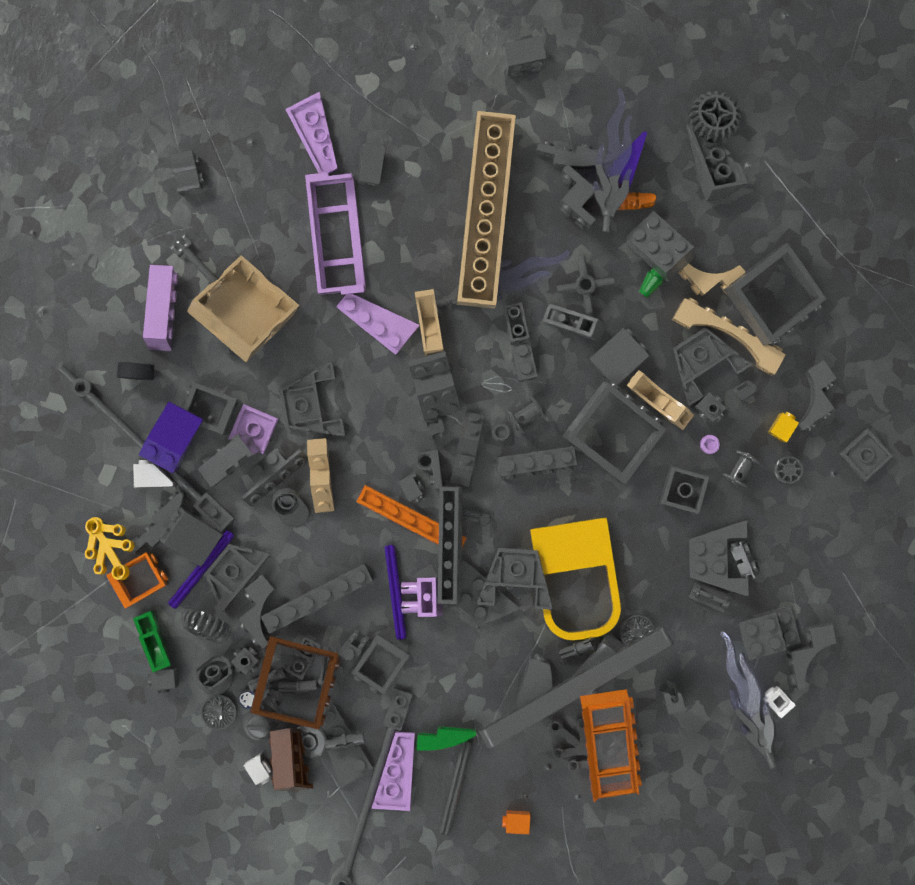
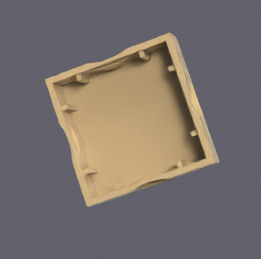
M241 255L223 272L218 280L208 285L192 300L187 312L241 359L247 362L294 316L299 305L279 287L269 282L256 267Z

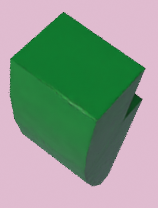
M152 610L133 618L139 633V640L152 673L171 666L154 611Z
M438 726L437 734L418 732L417 751L439 750L456 746L475 737L476 729Z

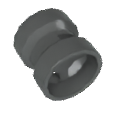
M266 690L260 709L277 713V706L281 704L283 696L275 690Z

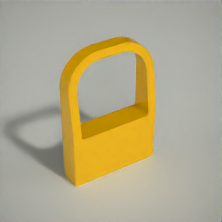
M607 518L530 529L533 550H538L544 575L606 565L612 601V613L609 620L603 626L596 629L567 632L560 629L554 623L551 610L543 609L544 619L549 629L558 637L566 640L593 638L608 633L618 622L621 605Z

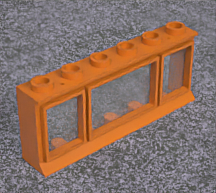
M627 689L580 696L593 802L605 797L632 793L639 795L638 786H642L640 774L637 775V771H640L639 759L635 758V756L639 755L637 744H634V740H637L636 729H632V725L636 724L634 712L631 713V709L634 708L633 698L628 697Z

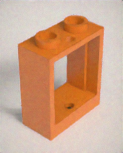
M150 551L125 565L129 569L146 559L160 584L132 599L122 580L114 579L112 572L106 575L125 609L168 585L166 573L164 570L160 571L157 565L159 561L155 554H151Z

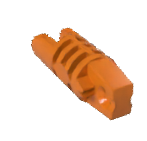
M628 193L618 210H639L641 208L654 207L657 197L653 193Z

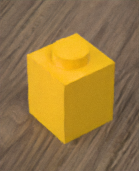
M789 412L785 414L779 413L767 433L786 443L799 422L795 421L796 417Z

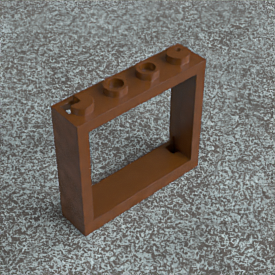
M269 636L250 713L319 730L326 718V715L323 714L324 708L328 707L330 703L329 688H333L336 677H333L334 669L339 667L340 658H338V653ZM276 644L329 657L313 722L260 709Z

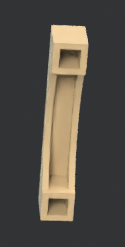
M684 298L672 321L687 329L691 328V326H706L729 334L743 344L756 361L755 367L771 376L775 375L786 355L782 352V348L768 344L763 346L757 336L754 337L748 334V329L732 325L730 319L724 316L722 318L716 316L714 310L698 306L699 302L692 298Z

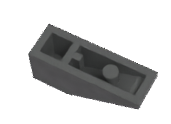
M550 303L542 320L545 323L599 343L607 326L599 319Z

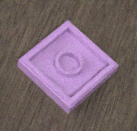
M243 404L228 439L231 440L239 433L241 435L247 433L260 450L259 453L264 454L279 419Z

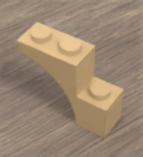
M688 263L679 272V275L684 280L688 279L692 284L690 287L695 294L703 296L718 282L722 284L720 287L727 294L724 289L743 275L745 270L739 265L728 272L712 274L702 272Z
M434 289L415 292L424 354L429 356L443 352Z
M639 370L627 385L644 403L658 411L666 420L681 430H684L694 417V414L686 406L663 391Z
M327 439L307 440L310 487L315 513L334 511Z

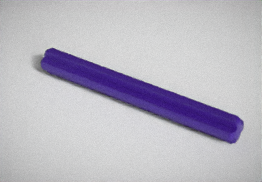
M226 530L222 534V537L201 567L197 565L169 600L168 604L172 608L176 609L234 538L232 532Z
M386 545L385 556L396 639L401 640L406 638L404 614L401 609L403 606H401L402 598L396 551L394 545Z

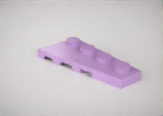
M320 92L285 109L318 173L328 172L330 174L338 170Z
M346 294L336 306L395 355H397L420 326L354 294Z
M395 732L372 809L410 811L415 733Z

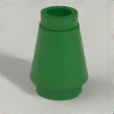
M652 268L650 272H647L638 292L648 298L663 283L662 280L664 278Z

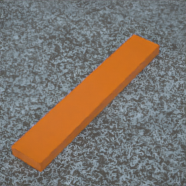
M367 485L364 486L356 502L439 545L438 522ZM462 535V547H463V545H464V543H465V541H466V539H467V537H465V536H463V535Z

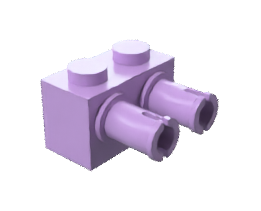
M417 578V582L401 583V587H409V589H401L402 594H417L418 601L402 602L401 606H409V608H401L403 614L418 613V617L443 616V604H438V578Z

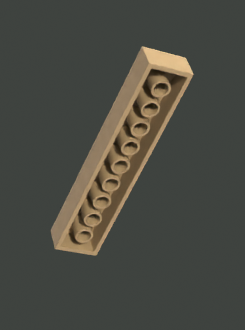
M477 111L457 305L494 309L496 307L516 115Z

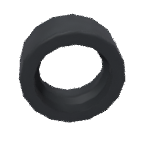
M118 362L117 378L153 380L154 365Z

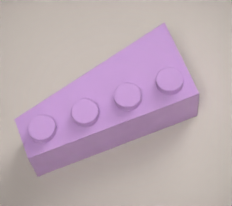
M150 265L143 339L149 350L172 351L173 321L175 319L174 302H176L177 297L175 284H178V273H175L173 266Z

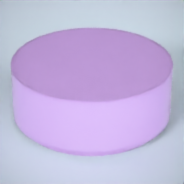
M706 435L700 441V448L706 454H713L719 449V440L713 435Z

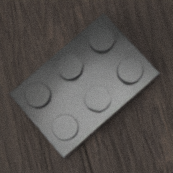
M654 211L626 236L628 247L667 282L696 257L694 246Z

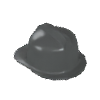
M277 711V713L285 715L282 711ZM248 713L244 718L243 728L251 739L270 740V731L289 728V722Z

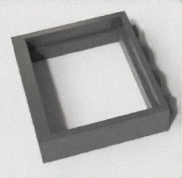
M788 243L778 246L724 289L763 346L778 343L781 340V335L793 331L796 323H802L809 318L807 314L811 311L819 310L822 307L821 303L826 300V297ZM782 257L808 293L812 302L775 332L771 333L741 288Z
M603 381L562 437L619 482L626 484L667 429L662 426L663 422L659 418L649 416V410L644 406L639 405L638 407L634 404V398L627 393L625 395L620 393L619 386L613 382L609 384ZM609 392L655 428L623 472L619 471L576 437Z

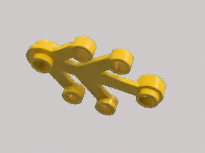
M98 517L89 519L85 525L86 531L90 534L85 557L91 560L97 558L93 568L94 573L98 575L106 573L107 566L104 564L107 554L113 565V578L125 580L129 576L130 571L126 565L121 564L112 547L122 548L124 551L131 552L135 544L132 540L127 539L123 541L108 539L104 532H111L115 536H123L126 528L119 524L114 526L104 524L103 520ZM97 539L100 542L98 551L95 549Z

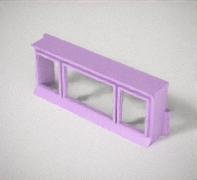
M328 172L305 175L318 294L341 293V295L362 293L366 290L354 177L351 173L329 176ZM345 183L348 205L318 208L316 186ZM348 211L353 258L324 261L319 214ZM354 264L356 285L326 288L324 267Z

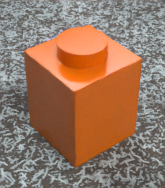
M507 810L506 816L502 817V827H506V833L529 834L530 811Z

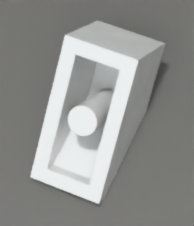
M139 460V464H133L134 487L176 486L175 481L158 465L151 464L149 460Z

